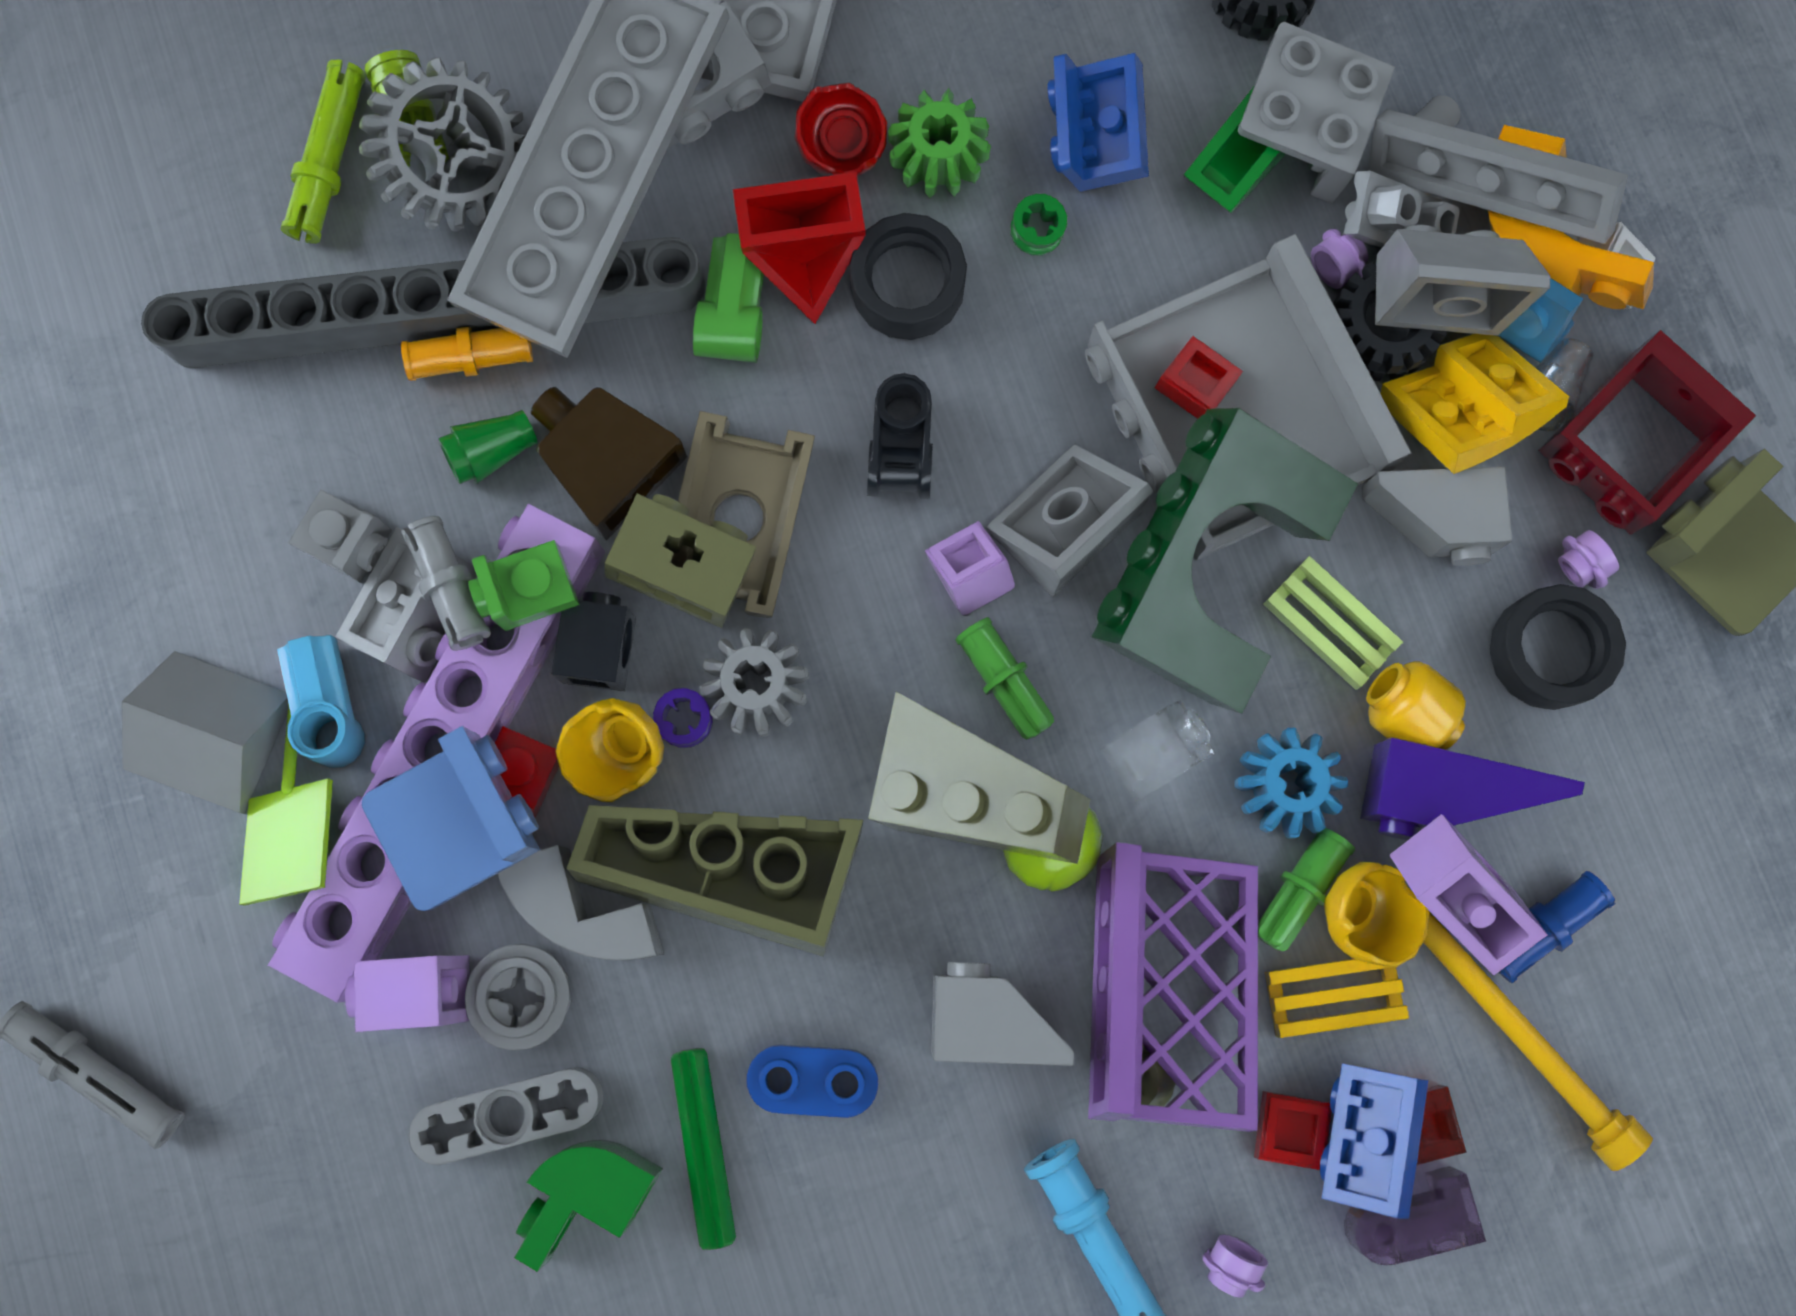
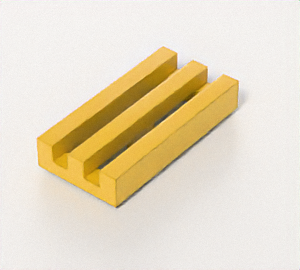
M1347 959L1264 972L1275 1036L1278 1038L1409 1019L1407 1005H1403L1401 995L1404 992L1402 979H1398L1395 967ZM1380 969L1382 982L1283 996V983ZM1383 995H1385L1387 1007L1288 1021L1286 1010Z

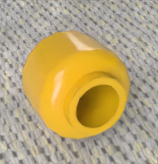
M1413 661L1404 665L1400 663L1392 664L1376 677L1367 692L1366 701L1369 704L1368 717L1370 725L1387 739L1392 737L1447 750L1458 741L1464 731L1465 723L1462 718L1465 713L1466 701L1462 691L1428 664L1420 661Z

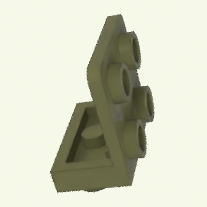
M1765 448L1742 462L1735 456H1732L1715 469L1703 482L1709 489L1696 502L1689 499L1672 512L1661 524L1667 532L1646 552L1729 633L1735 636H1743L1752 632L1796 587V523L1761 491L1784 466Z

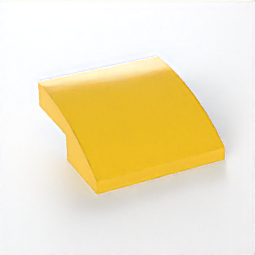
M1472 334L1440 345L1437 349L1434 366L1382 383L1380 393L1391 415L1453 474L1482 463L1528 437L1566 408L1570 397L1499 336Z

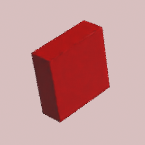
M1192 336L1159 378L1154 388L1198 419L1206 413L1207 409H1214L1219 406L1243 371Z
M1263 1091L1254 1157L1258 1160L1320 1170L1322 1153L1328 1144L1332 1112L1330 1103Z

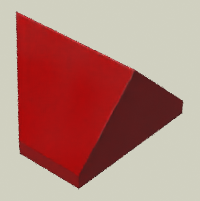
M851 172L732 189L742 253L816 324L849 266L853 251L858 250L866 236L857 173Z

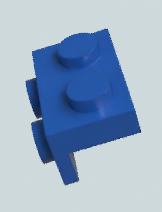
M1136 53L1077 67L1067 54L1054 56V79L1048 82V98L1057 121V136H1053L1050 142L1051 157L1057 172L1063 173L1080 192L1149 177L1143 63Z

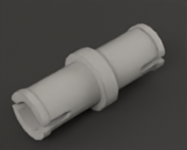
M428 516L408 524L409 528H403L401 535L403 540L406 541L423 579L419 583L423 599L432 601L448 637V644L451 650H464L483 642V638H488L491 635V631L477 611L472 599L468 581L473 580L469 568L466 565L459 564L443 528L442 519L439 516Z

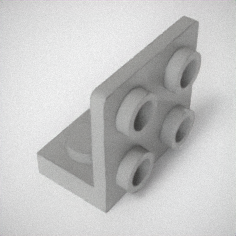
M1282 22L1275 31L1238 127V133L1243 137L1310 163L1309 169L1318 173L1310 195L1332 204L1355 176L1395 66L1287 22Z

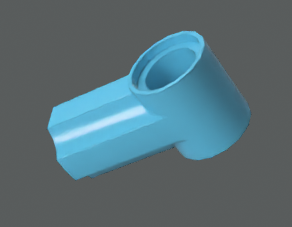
M309 635L287 641V644L277 649L291 713V719L288 723V739L290 744L300 755L329 768L345 767L353 763L361 754L365 744V733L360 722L354 718L338 641L332 635ZM330 721H336L338 733L335 740L330 746L318 749L316 736L319 729Z

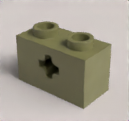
M636 494L604 562L605 577L723 628L753 561L757 546L746 542L747 534L733 525L722 521H713L712 525L709 526L687 516L689 509L670 497L655 494L651 500ZM683 545L689 546L694 549L692 560L688 559L682 568L673 565V553H678Z

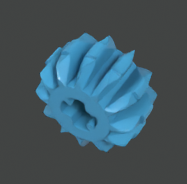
M1287 728L1282 731L1280 743L1269 733L1257 739L1261 755L1250 751L1242 754L1240 762L1254 775L1241 776L1235 779L1234 786L1241 791L1253 790L1255 798L1246 801L1241 806V809L1246 815L1256 812L1261 808L1265 810L1259 826L1263 832L1273 831L1280 821L1282 822V829L1287 839L1299 837L1303 824L1313 833L1320 832L1326 827L1322 812L1335 815L1339 814L1343 809L1341 802L1331 795L1329 791L1347 788L1349 781L1343 776H1330L1328 769L1341 761V755L1338 752H1332L1322 758L1317 755L1323 740L1320 735L1313 734L1309 736L1301 746L1297 729ZM1294 770L1298 774L1295 784L1303 790L1287 796L1284 793L1287 783L1279 775Z

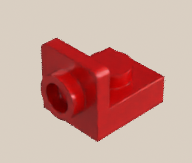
M502 726L495 745L506 763L507 770L500 775L512 797L520 794L536 819L559 768L556 749Z

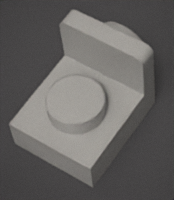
M320 489L288 543L360 583L367 571L372 572L389 541L387 537L392 529L375 515L365 510L360 511Z

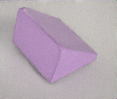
M979 521L925 550L927 558L954 605L963 616L1008 593L1015 586L1006 557Z

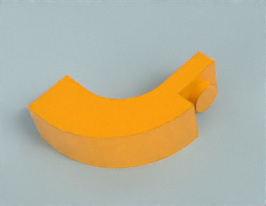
M1508 125L1503 126L1498 137L1499 140L1567 158L1566 141L1564 138ZM1487 210L1491 231L1498 233L1500 238L1524 240L1549 273L1550 278L1578 296L1581 293L1587 294L1594 303L1610 309H1624L1627 305L1644 309L1653 288L1654 262L1582 244L1562 231Z

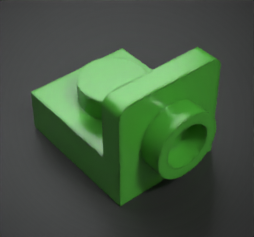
M555 540L493 562L485 554L472 559L477 578L468 581V585L477 611L482 618L491 616L492 620L505 631L579 605L560 547Z

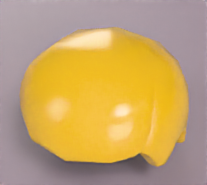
M609 698L592 703L571 717L562 727L555 752L561 775L577 793L600 802H614L618 798L641 788L658 772L657 767L662 763L665 747L658 725L639 704Z
M1378 862L1357 863L1337 877L1325 899L1324 909L1330 937L1342 952L1356 960L1397 968L1416 956L1427 937L1430 911L1416 898L1413 891L1407 886L1399 869L1387 864L1382 865Z

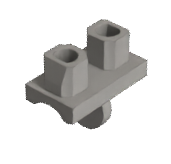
M1356 172L1354 185L1357 191L1356 201L1350 202L1345 209V216L1348 221L1345 224L1344 235L1358 239L1365 245H1374L1382 248L1397 229H1403L1412 225H1429L1435 227L1440 233H1456L1460 213L1458 206L1445 201L1442 202L1440 198L1375 172Z

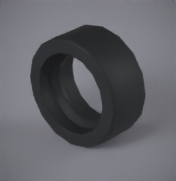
M902 213L882 218L866 230V236L858 250H854L852 253L849 271L850 288L857 311L870 327L888 337L913 340L935 334L952 321L963 302L967 263L962 245L947 226L929 216ZM902 246L920 247L934 254L941 262L945 275L943 288L937 298L926 306L913 309L893 307L884 302L875 292L872 282L873 266L882 254L889 249Z
M1557 584L1536 589L1503 611L1492 630L1489 653L1495 675L1511 695L1529 706L1557 710L1592 700L1612 686L1624 666L1626 640L1620 619L1605 600L1585 588ZM1549 611L1563 612L1576 620L1587 634L1591 647L1590 666L1586 673L1576 681L1562 685L1549 683L1537 676L1527 663L1521 644L1523 630L1528 622L1540 613Z

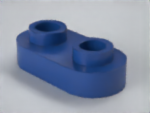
M774 1045L764 1049L751 1062L747 1072V1088L753 1101L768 1112L848 1118L863 1113L873 1103L878 1091V1074L872 1061L857 1050ZM775 1067H783L791 1074V1087L784 1092L774 1091L768 1085V1073ZM848 1071L855 1075L858 1080V1088L854 1094L841 1096L836 1093L833 1088V1078L839 1072Z

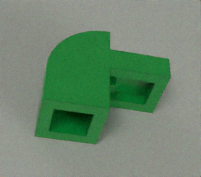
M606 1140L580 1142L550 1157L533 1172L526 1182L548 1195L549 1198L546 1202L537 1197L521 1220L516 1234L525 1240L514 1258L538 1272L551 1260L577 1213L620 1238L630 1228L663 1168L621 1144Z

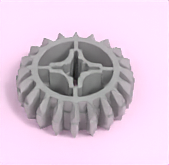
M440 57L431 58L427 64L426 74L416 62L412 61L403 68L404 80L393 73L385 77L382 84L387 95L373 92L367 100V104L377 115H364L359 124L360 129L376 138L363 141L359 146V152L366 157L379 158L380 162L371 166L367 170L366 175L370 181H377L387 177L391 184L381 194L384 202L389 203L393 201L399 194L407 200L401 211L403 218L409 220L418 212L419 208L425 209V226L429 229H435L439 225L443 213H445L448 226L451 231L455 232L464 228L466 215L476 227L484 224L488 215L487 209H491L517 155L514 152L519 151L526 135L513 133L512 128L524 120V112L514 110L506 114L502 108V105L510 97L509 90L501 89L494 96L485 89L490 83L491 76L489 72L482 71L473 82L468 80V68L465 61H457L450 75H447L444 63ZM424 99H444L443 107L437 113L436 121L426 122L417 119L413 125L399 121L403 109L414 102ZM467 110L481 123L489 140L476 135L470 129L467 122ZM447 128L446 135L453 140L449 146L456 145L458 150L445 162L446 156L438 151L442 145L435 146L434 141ZM399 143L403 144V151L416 155L423 162L426 169L425 183L407 166L401 154ZM477 166L490 168L489 175L481 188L466 193H448L449 183L455 178L457 168H468L474 170Z

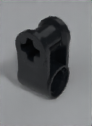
M907 373L894 374L885 379L877 390L873 440H870L867 496H877L880 490L918 492L920 499H930L933 443H930L932 399L930 390L925 382L915 375ZM899 397H907L917 402L921 410L914 418L901 421L890 416L886 408L892 400Z

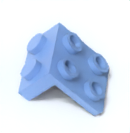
M464 726L438 739L444 750L443 752L367 792L362 799V809L411 903L416 909L421 911H430L540 851L532 835L533 832L539 829L537 821L524 798L520 794L512 797L500 775L507 770V766L497 746L489 735L481 738L479 734Z

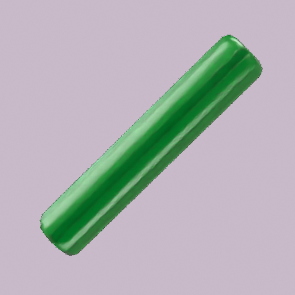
M704 1048L682 1050L672 1055L671 1066L698 1242L702 1250L721 1249L733 1244L736 1233L708 1055Z

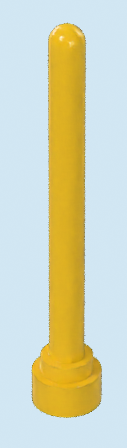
M1430 912L1427 937L1423 943L1590 1127L1587 1135L1594 1141L1591 1149L1611 1171L1621 1170L1636 1161L1649 1148L1653 1137L1633 1115L1624 1116L1618 1109L1609 1110Z

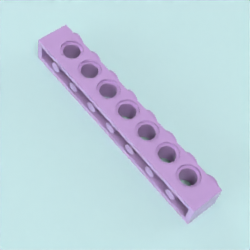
M528 504L521 517H512L503 529L498 542V549L501 552L496 560L555 540L560 547L573 588L579 600L603 558L605 550L595 537ZM561 612L514 628V635L510 643L499 650H489L487 638H483V642L473 647L453 651L448 644L449 640L445 633L435 653V659L439 662L427 684L424 682L418 684L406 701L403 715L407 719L396 739L387 740L373 760L371 772L375 776L365 794L426 761V743L437 733L446 732L448 734L464 726L479 734L481 738L489 735L495 743L502 726L509 727L557 640ZM491 616L483 618L489 629L496 625ZM469 677H480L482 693L479 699L470 706L459 707L456 701V691L460 683ZM360 796L355 797L349 803L341 816L338 829L343 833L331 854H327L325 888L309 891L297 913H290L283 920L272 941V946L277 950L268 964L273 969L337 1003L345 1002V986L348 977L354 976V961L380 960L411 904L402 883L362 809L363 797ZM374 846H379L385 856V866L377 878L369 881L362 873L361 861L367 850ZM343 903L351 912L352 925L349 932L343 938L337 939L330 931L329 917L332 911Z

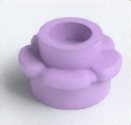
M1337 229L1327 230L1322 235L1324 241L1312 249L1311 261L1316 273L1324 283L1332 288L1340 289L1345 286L1355 272L1363 278L1361 270L1368 261V252L1362 241L1344 234L1342 235Z
M1590 530L1585 531L1577 538L1567 536L1563 539L1564 554L1558 558V562L1567 578L1577 587L1589 585L1592 588L1599 589L1600 587L1607 586V578L1619 570L1618 560L1609 545L1598 534Z
M1220 1235L1214 1247L1209 1248L1203 1254V1262L1210 1269L1208 1279L1221 1291L1231 1296L1242 1298L1248 1289L1253 1292H1261L1264 1289L1265 1282L1261 1277L1268 1265V1261L1257 1249L1248 1243L1229 1235Z

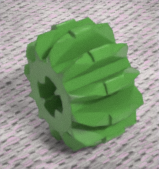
M950 88L944 92L941 101H933L932 97L923 89L922 93L918 96V107L902 103L898 110L899 123L891 124L888 130V142L894 147L890 150L891 166L893 169H904L903 183L906 184L907 188L920 181H924L925 194L928 195L929 199L936 193L937 185L945 184L947 190L955 197L960 192V179L975 184L980 178L981 167L979 164L986 163L990 157L991 145L985 140L989 133V124L986 118L974 117L976 105L973 103L972 98L957 106L953 104L954 94Z

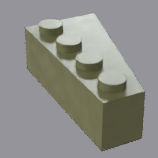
M589 805L567 870L577 882L824 957L860 840L863 820L839 818V821L812 820L804 816L779 815V818L739 816V813L713 812V814L680 813L671 809Z

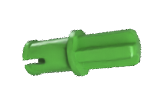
M989 617L971 625L956 637L955 641L958 645H961L987 684L983 688L986 695L993 693L1022 738L1026 740L1034 738L1054 723V716L1024 673L1028 668L1025 661L1020 663L1016 661L993 627Z
M1326 827L1322 831L1316 832L1315 837L1292 872L1284 871L1280 876L1284 884L1258 921V937L1260 940L1282 952L1290 947L1317 905L1324 906L1326 899L1324 894L1349 856L1355 852V847L1349 841Z

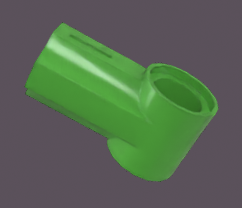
M727 233L722 237H713L705 301L700 300L698 302L695 313L693 352L695 356L757 363L763 327V310L759 305L764 274L742 253L739 234Z

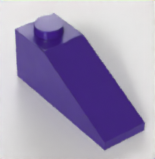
M1391 737L1374 745L1360 819L1380 823L1378 833L1382 835L1409 840L1441 814L1455 826L1583 795L1585 782Z

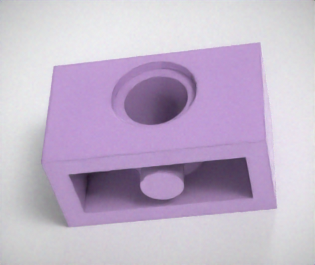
M1443 814L1439 815L1390 854V857L1416 898L1493 975L1497 974L1547 936V933L1517 892Z
M469 955L354 961V976L348 977L345 986V1006L348 1016L351 1018L355 1017V1032L434 1027L469 1021L465 1008V991L470 977Z

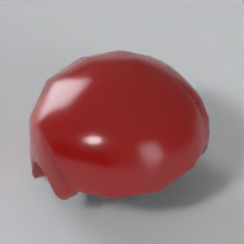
M847 82L824 87L816 86L808 93L796 111L794 139L803 160L817 173L830 176L856 172L857 176H860L875 166L886 148L887 120L877 100L851 83Z

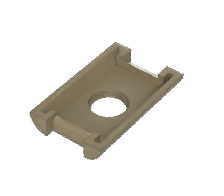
M700 411L678 502L689 509L687 516L709 526L715 520V513L719 505L731 496H748L760 505L763 512L762 527L757 535L746 541L757 546L736 599L747 601L745 607L747 615L772 618L815 435L788 430L785 444L780 445L729 434L730 422L727 416ZM683 545L678 553H673L672 564L682 568L688 559L692 560L694 549Z

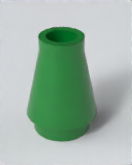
M523 410L510 415L450 426L451 433L438 438L443 454L459 484L472 479L478 484L521 452L538 444L532 425Z

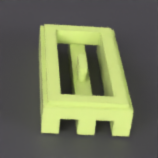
M1310 556L1263 603L1267 609L1355 690L1362 687L1373 672L1379 669L1388 656L1403 643L1398 636ZM1306 579L1379 647L1375 650L1302 581ZM1292 594L1365 662L1360 667H1357L1285 599Z

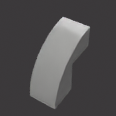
M556 845L542 849L497 874L507 897L525 921L541 935L569 951L606 960L647 959L664 955L652 907L649 904L641 903L588 919L579 883L567 870L571 857L569 848Z

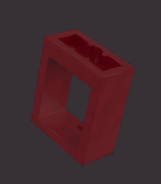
M1659 330L1638 347L1538 451L1549 460L1550 469L1559 479L1567 484L1577 486L1596 503L1597 512L1606 522L1614 527L1624 529L1632 535L1655 522L1756 415L1662 330ZM1632 379L1699 439L1646 497L1641 495L1578 437Z

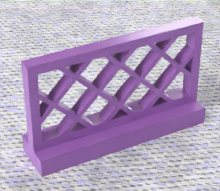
M1116 842L1100 855L1097 862L1088 1119L1113 1122L1124 1119L1234 1131L1258 1130V866L1141 852L1142 845ZM1147 870L1167 873L1185 893L1164 913L1146 893ZM1188 875L1203 878L1195 884ZM1213 879L1239 881V908L1227 919L1220 914L1201 891ZM1190 900L1215 928L1195 948L1169 920ZM1145 913L1153 921L1146 929ZM1237 921L1238 933L1232 927ZM1157 929L1161 930L1184 957L1163 977L1158 974L1144 957L1145 940ZM1221 936L1238 955V973L1226 984L1223 983L1200 956ZM1189 965L1214 993L1194 1014L1168 985ZM1144 978L1151 985V988L1145 994ZM1237 986H1238V999H1237V998L1234 996V994L1231 992V991L1234 990ZM1157 994L1183 1023L1161 1044L1143 1024V1007ZM1220 1002L1225 1005L1238 1021V1038L1225 1050L1220 1047L1199 1022ZM1188 1031L1214 1060L1193 1081L1187 1077L1167 1053ZM1142 1044L1150 1053L1143 1061ZM1237 1052L1238 1067L1231 1059ZM1156 1061L1181 1089V1092L1165 1107L1141 1104L1142 1074ZM1220 1068L1238 1088L1237 1114L1217 1112L1198 1090ZM1189 1099L1197 1110L1181 1109L1179 1107Z

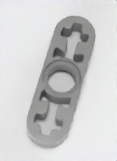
M573 1067L441 1101L423 1108L415 1115L410 1124L408 1134L410 1147L414 1154L423 1162L431 1165H443L576 1130L590 1123L600 1112L603 1104V1089L597 1077L590 1071ZM565 1080H571L574 1090H586L588 1101L578 1106L579 1117H572L569 1108L562 1107L543 1113V1118L548 1126L543 1128L538 1126L540 1109L537 1099L530 1090L532 1087H540L539 1101L563 1093L565 1090ZM502 1096L515 1098L524 1109V1123L521 1129L512 1135L499 1133L490 1122L491 1106ZM467 1104H475L474 1126L483 1141L482 1144H475V1130L457 1135L448 1140L449 1151H444L440 1141H429L427 1130L437 1125L436 1114H441L445 1124H453L472 1118Z

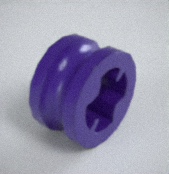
M687 688L673 689L665 693L657 701L653 711V720L658 725L661 737L670 745L679 748H692L702 743L709 736L713 726V717L710 714L709 704L699 693ZM680 702H690L691 711L701 718L696 729L688 725L690 733L687 735H677L676 726L666 719L671 708L679 712L676 704Z

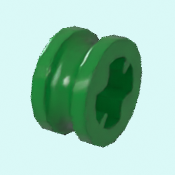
M1033 194L1025 197L1018 203L1010 224V235L1014 244L1021 251L1030 255H1044L1052 252L1059 246L1067 228V213L1064 206L1056 198L1047 194ZM1032 213H1040L1043 222H1053L1054 226L1049 225L1046 236H1037V231L1034 227H1024V224L1027 225L1029 223Z

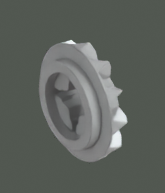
M527 944L503 946L486 955L472 971L465 991L466 1013L474 1030L491 1045L514 1051L539 1046L562 1028L563 1021L572 1002L568 974L551 953ZM522 968H524L523 978L526 979V990L536 992L537 996H545L544 1002L540 1001L524 1006L522 1016L518 1017V1023L515 1026L516 1015L513 1014V1004L503 1002V998L493 997V992H504V989L515 988L517 978L521 977Z

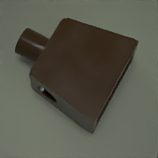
M551 387L540 395L531 409V415L550 431L538 444L536 451L596 531L606 541L622 526L636 494L649 498L688 457L681 440L674 433L600 387L592 389L577 405L557 387Z

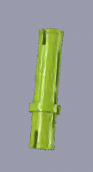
M332 59L327 63V73L302 160L294 163L290 177L295 184L285 219L282 221L280 228L285 235L300 241L302 231L306 232L305 242L310 244L320 242L321 230L330 198L339 193L342 181L338 175V170L361 88L366 80L365 71L348 62L346 73H341L343 61L339 59Z

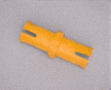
M470 326L456 328V335L401 342L404 369L410 381L417 380V378L464 371L466 377L479 375V369L525 361L527 363L534 362L531 341L502 328L472 332Z

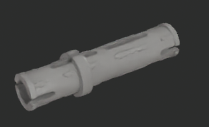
M20 1001L14 1005L0 1020V1039H4L39 1064L38 1073L51 1082L60 1079L94 1103L99 1109L108 1113L146 1140L152 1148H160L181 1124L185 1113L167 1104L136 1082L134 1078L122 1072L87 1047L88 1038L80 1032L73 1030L67 1033L32 1008V1005L27 1001Z

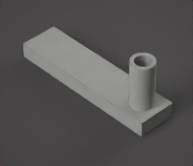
M1444 95L1432 98L1414 116L1386 109L1376 118L1368 171L1375 172L1421 191L1603 244L1615 231L1628 174L1455 128L1460 120V108L1452 98Z

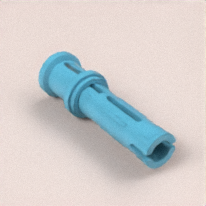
M1069 1139L1058 1143L1031 1160L1025 1166L1024 1172L1030 1180L1037 1179L1055 1209L1056 1214L1053 1217V1222L1057 1229L1062 1230L1064 1234L1073 1233L1084 1256L1089 1261L1115 1306L1118 1315L1139 1316L1141 1312H1144L1146 1316H1168L1164 1314L1124 1246L1118 1232L1106 1215L1110 1208L1108 1204L1109 1197L1104 1189H1096L1077 1157L1080 1147L1076 1140Z

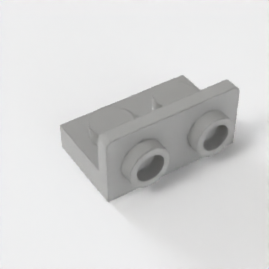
M396 527L335 638L420 682H425L437 663L435 653L445 634V630L432 601L423 599L419 589V583L423 579L406 541L403 540L401 535L402 529ZM456 555L459 564L466 565L472 578H477L474 566Z

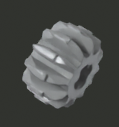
M743 628L740 633L742 648L735 650L726 638H721L717 642L720 651L727 658L725 662L713 658H706L702 664L704 670L720 679L702 684L700 691L705 698L722 697L710 710V714L716 721L726 718L735 711L731 721L733 733L741 735L746 730L750 717L755 720L757 733L760 737L768 736L770 731L767 716L773 713L785 727L792 724L793 719L789 711L783 706L785 701L796 706H804L806 704V694L789 685L803 683L808 680L809 672L807 667L803 666L788 667L799 655V649L795 644L786 645L775 653L779 639L776 631L769 629L764 634L761 645L756 646L752 630L750 628ZM749 670H752L758 676L766 671L772 675L764 678L768 689L761 695H758L753 689L747 690L743 694L739 692V688L746 687L742 676Z

